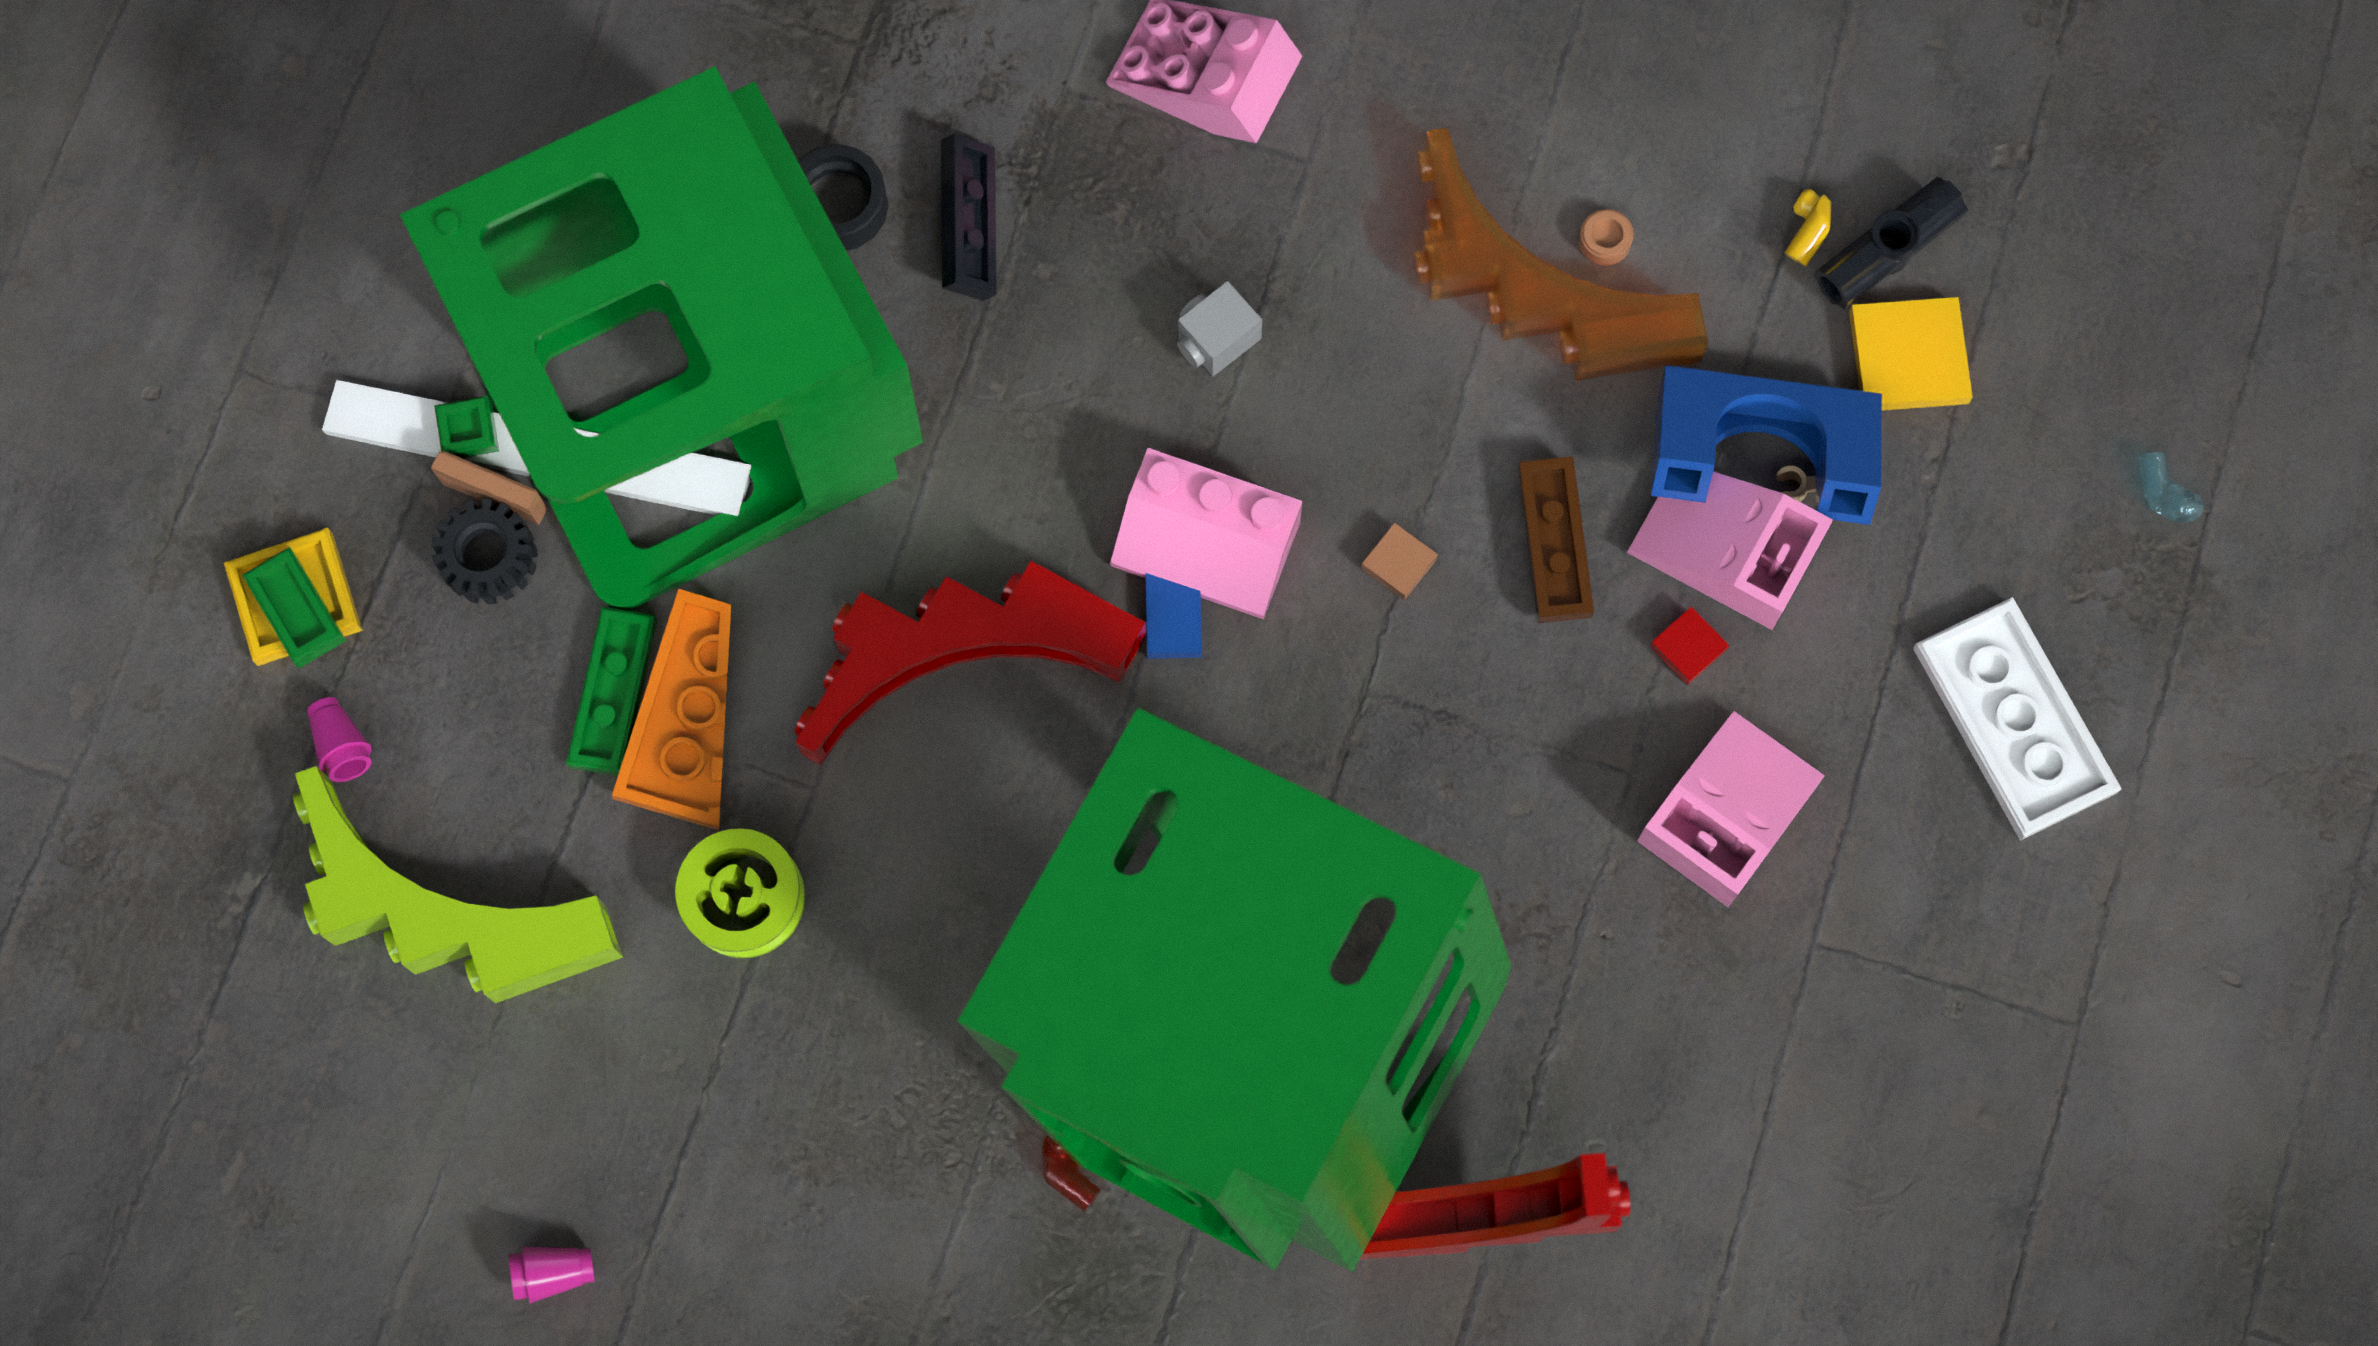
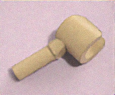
M1786 466L1777 472V481L1795 480L1801 485L1795 491H1784L1781 493L1801 502L1807 493L1816 492V476L1806 477L1805 472L1801 468Z

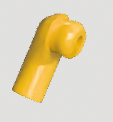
M1806 189L1801 193L1793 206L1794 212L1806 220L1784 253L1805 267L1813 258L1830 230L1832 205L1825 194L1820 197L1812 189Z

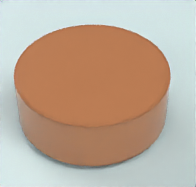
M1611 209L1597 210L1591 213L1581 226L1579 247L1583 255L1595 264L1605 266L1616 264L1622 261L1630 251L1634 237L1633 227L1627 217L1618 211Z

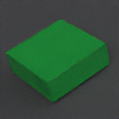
M488 395L434 405L442 453L445 451L460 458H468L499 452L492 401Z

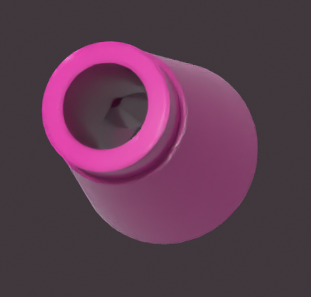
M327 697L311 704L307 709V715L310 719L309 723L319 769L323 773L328 774L330 780L334 782L349 781L364 774L372 764L370 759L372 747L343 707L340 706L338 699Z
M522 1246L523 1252L508 1254L514 1300L529 1298V1304L582 1286L584 1283L595 1282L590 1247L579 1249Z

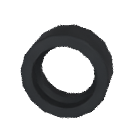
M839 144L817 147L802 156L798 162L811 186L823 176L839 172L853 174L862 180L867 187L868 193L866 207L860 215L852 220L832 224L846 251L857 249L872 240L884 225L889 206L882 172L873 159L855 147Z

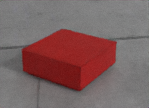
M1692 606L1650 644V648L1687 686L1723 655L1730 646Z

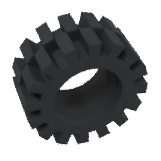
M482 498V506H477L473 499L463 502L466 508L465 511L459 513L453 507L447 512L451 517L450 522L446 524L440 520L436 526L440 537H432L431 547L436 552V554L432 555L434 565L450 588L460 597L463 594L469 602L478 604L479 598H482L487 605L497 604L496 596L502 595L507 601L514 597L511 592L512 588L517 585L523 590L527 586L526 573L534 575L536 565L532 558L538 557L537 547L533 543L535 539L517 512L514 513L510 506L500 502L499 506H496L492 499ZM484 533H491L502 538L505 551L501 561L496 566L487 570H477L467 565L465 550L468 543L474 537Z

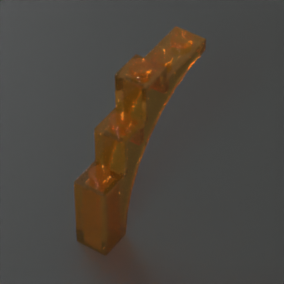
M1448 127L1427 130L1425 148L1422 151H1417V166L1421 183L1430 182L1433 199L1426 200V214L1430 231L1424 232L1422 250L1414 252V265L1418 284L1427 283L1430 301L1486 293L1489 320L1491 324L1499 323L1502 341L1560 332L1559 346L1562 361L1564 364L1572 363L1575 381L1664 368L1665 365L1677 366L1702 361L1708 346V338L1698 293L1650 295L1612 290L1572 277L1537 258L1507 234L1477 199L1458 163Z

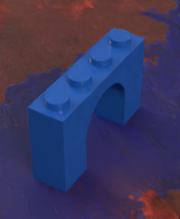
M1665 365L1656 407L1651 496L1706 503L1715 466L1716 445L1723 439L1735 434L1761 432L1776 435L1792 442L1809 457L1816 473V511L1837 521L1871 524L1881 490L1882 394Z

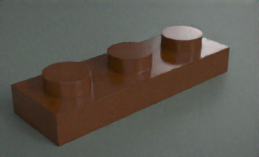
M1573 456L1520 461L1517 469L1537 622L1547 623L1592 618L1594 606Z

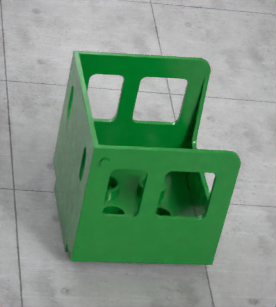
M716 66L711 67L399 214L535 486L550 502L595 594L605 605L611 608L627 610L638 607L898 479L899 476L894 457L923 443L908 365L755 81L730 93ZM656 311L665 315L688 358V366L684 373L586 421L576 422L571 420L546 374L548 362L552 358L645 313ZM575 429L598 433V435L591 437L583 436ZM729 437L741 462L751 465L749 476L754 485L751 497L741 503L738 516L720 513L653 547L641 549L634 546L629 540L605 490Z
M1137 708L957 1021L1006 1071L1008 1076L1001 1087L1078 1166L1274 1271L1278 1267L1291 1241H1294L1353 1273L1492 1014L1507 983L1511 963L1481 873ZM1151 828L1159 843L1145 868L1134 875L1122 874L1145 833ZM1374 898L1390 900L1396 907L1395 919L1364 976L1358 982L1350 985L1336 982L1331 976L1332 962L1361 909L1369 900ZM1452 953L1454 960L1451 970L1387 1086L1385 1078L1388 1069ZM1466 988L1471 1002L1465 1019L1445 1055L1403 1113H1401L1408 1092L1462 992Z

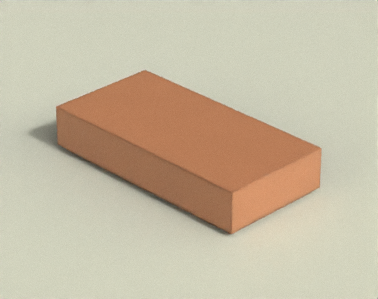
M439 451L431 466V469L444 486L482 501V498L492 499L496 506L503 502L510 506L514 513L517 512L522 519L536 525L540 524L547 511L545 503L535 489L443 451L442 453Z

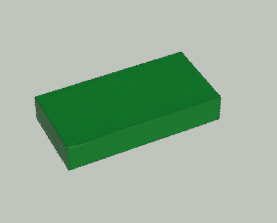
M290 547L242 574L288 655L299 669L347 641L296 553Z

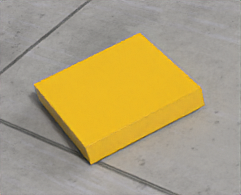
M1959 297L1851 306L1849 317L1859 391L1882 394V411L1970 403L1973 396Z
M329 528L224 562L251 657L257 666L289 655L242 574L288 547L296 553L344 636L363 631L337 545Z

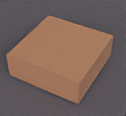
M1394 523L1364 560L1361 570L1405 601L1437 561L1438 554Z

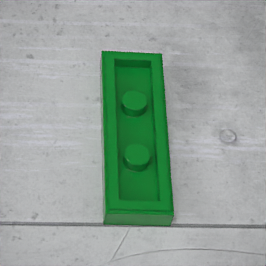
M601 607L566 761L569 768L618 776L637 717L658 621L655 615Z

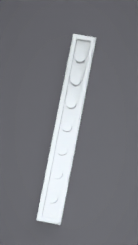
M336 380L322 431L326 435L437 457L439 451L441 452L434 405L447 402ZM493 412L499 452L462 459L481 467L531 477L500 414ZM575 429L583 436L591 437L598 435V433ZM690 453L608 488L605 492L712 515L725 513L738 516L741 503L745 502L750 485L749 473L751 465Z

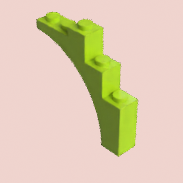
M317 766L295 773L300 791L293 793L294 804L304 825L311 824L316 842L309 844V852L314 867L320 876L326 874V877L305 884L310 901L303 903V910L309 928L314 935L320 933L324 939L337 946L390 927L391 930L385 931L383 934L392 961L395 964L401 962L405 968L415 975L471 955L472 958L464 962L471 986L475 992L483 990V994L495 1004L623 958L607 907L596 895L550 907L505 909L468 904L426 890L390 869L369 849L347 818L332 781Z

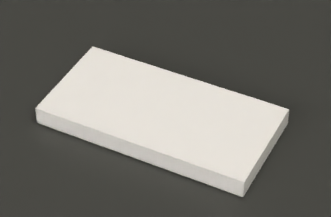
M2013 597L1915 644L1913 650L2020 841L2122 790Z

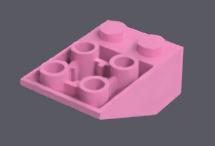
M1150 0L1111 71L1106 84L1117 91L1212 134L1257 143L1302 55L1276 19L1174 0Z
M1713 471L1706 503L1658 497L1627 553L1773 630L1833 519L1786 494Z
M1733 711L1645 826L1637 842L1722 904L1729 907L1825 775Z

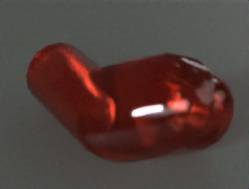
M1047 1135L1042 1145V1166L1045 1182L1083 1212H1086L1099 1196L1101 1189L1080 1174L1079 1166Z

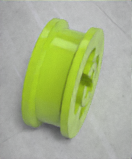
M736 828L723 830L706 837L688 853L677 875L675 897L677 908L684 924L704 945L724 956L753 958L773 951L793 934L804 911L805 885L798 866L777 841L758 831ZM754 857L769 863L774 868L778 881L775 887L768 889L765 882L752 868H747L745 876V873L737 864L728 865L721 869L716 876L712 875L723 863L731 859ZM745 878V884L753 893L751 897H741L737 907V903L729 896L731 890H740ZM713 898L715 904L730 919L734 920L736 913L744 922H752L760 918L765 911L770 910V913L759 925L743 931H728L711 924L704 906L707 900Z

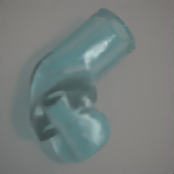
M2153 452L2138 457L2143 498L2149 509L2176 523L2193 522L2201 516L2203 512L2201 497L2169 480L2165 453Z

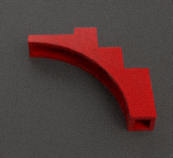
M1033 561L1029 562L1023 574L1015 572L1009 579L1001 596V601L1005 602L1004 606L946 576L938 590L931 587L921 600L916 614L920 617L919 622L861 591L853 605L847 602L841 608L832 626V631L835 632L833 639L839 653L847 657L844 661L837 659L829 669L823 682V688L826 689V692L817 707L815 708L810 705L801 715L794 734L798 736L795 743L802 756L821 765L844 733L877 702L915 679L960 663L995 657L1042 658L1081 666L1120 683L1147 638L1146 622Z
M1605 1153L1581 1154L1569 1162L1521 1175L1454 1186L1395 1192L1359 1260L1465 1253L1470 1247L1538 1243L1547 1236L1616 1232L1622 1227L1621 1217L1630 1216L1627 1180L1619 1181L1616 1166L1606 1165Z

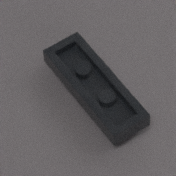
M954 133L941 139L942 288L984 301L997 295L995 147Z

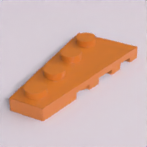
M678 589L616 780L612 799L719 831L731 604Z

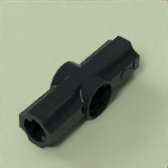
M1937 176L1895 210L1881 214L1868 231L1817 269L1814 277L1820 285L1821 292L1832 304H1837L1846 309L1889 274H1895L1903 270L1912 256L1966 215L1968 208L1963 201L1962 193L1950 180L1945 181ZM1880 237H1894L1900 242L1902 248H1888L1882 243Z

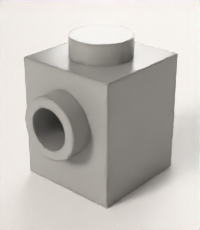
M1228 281L1208 297L1201 294L1193 298L1180 312L1181 318L1178 319L1180 341L1177 342V346L1180 352L1193 367L1198 368L1202 365L1212 377L1262 339L1261 317Z

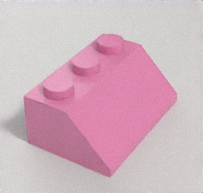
M1147 448L1127 500L1110 566L1146 578V573L1199 590L1203 599L1264 620L1300 525L1302 501Z

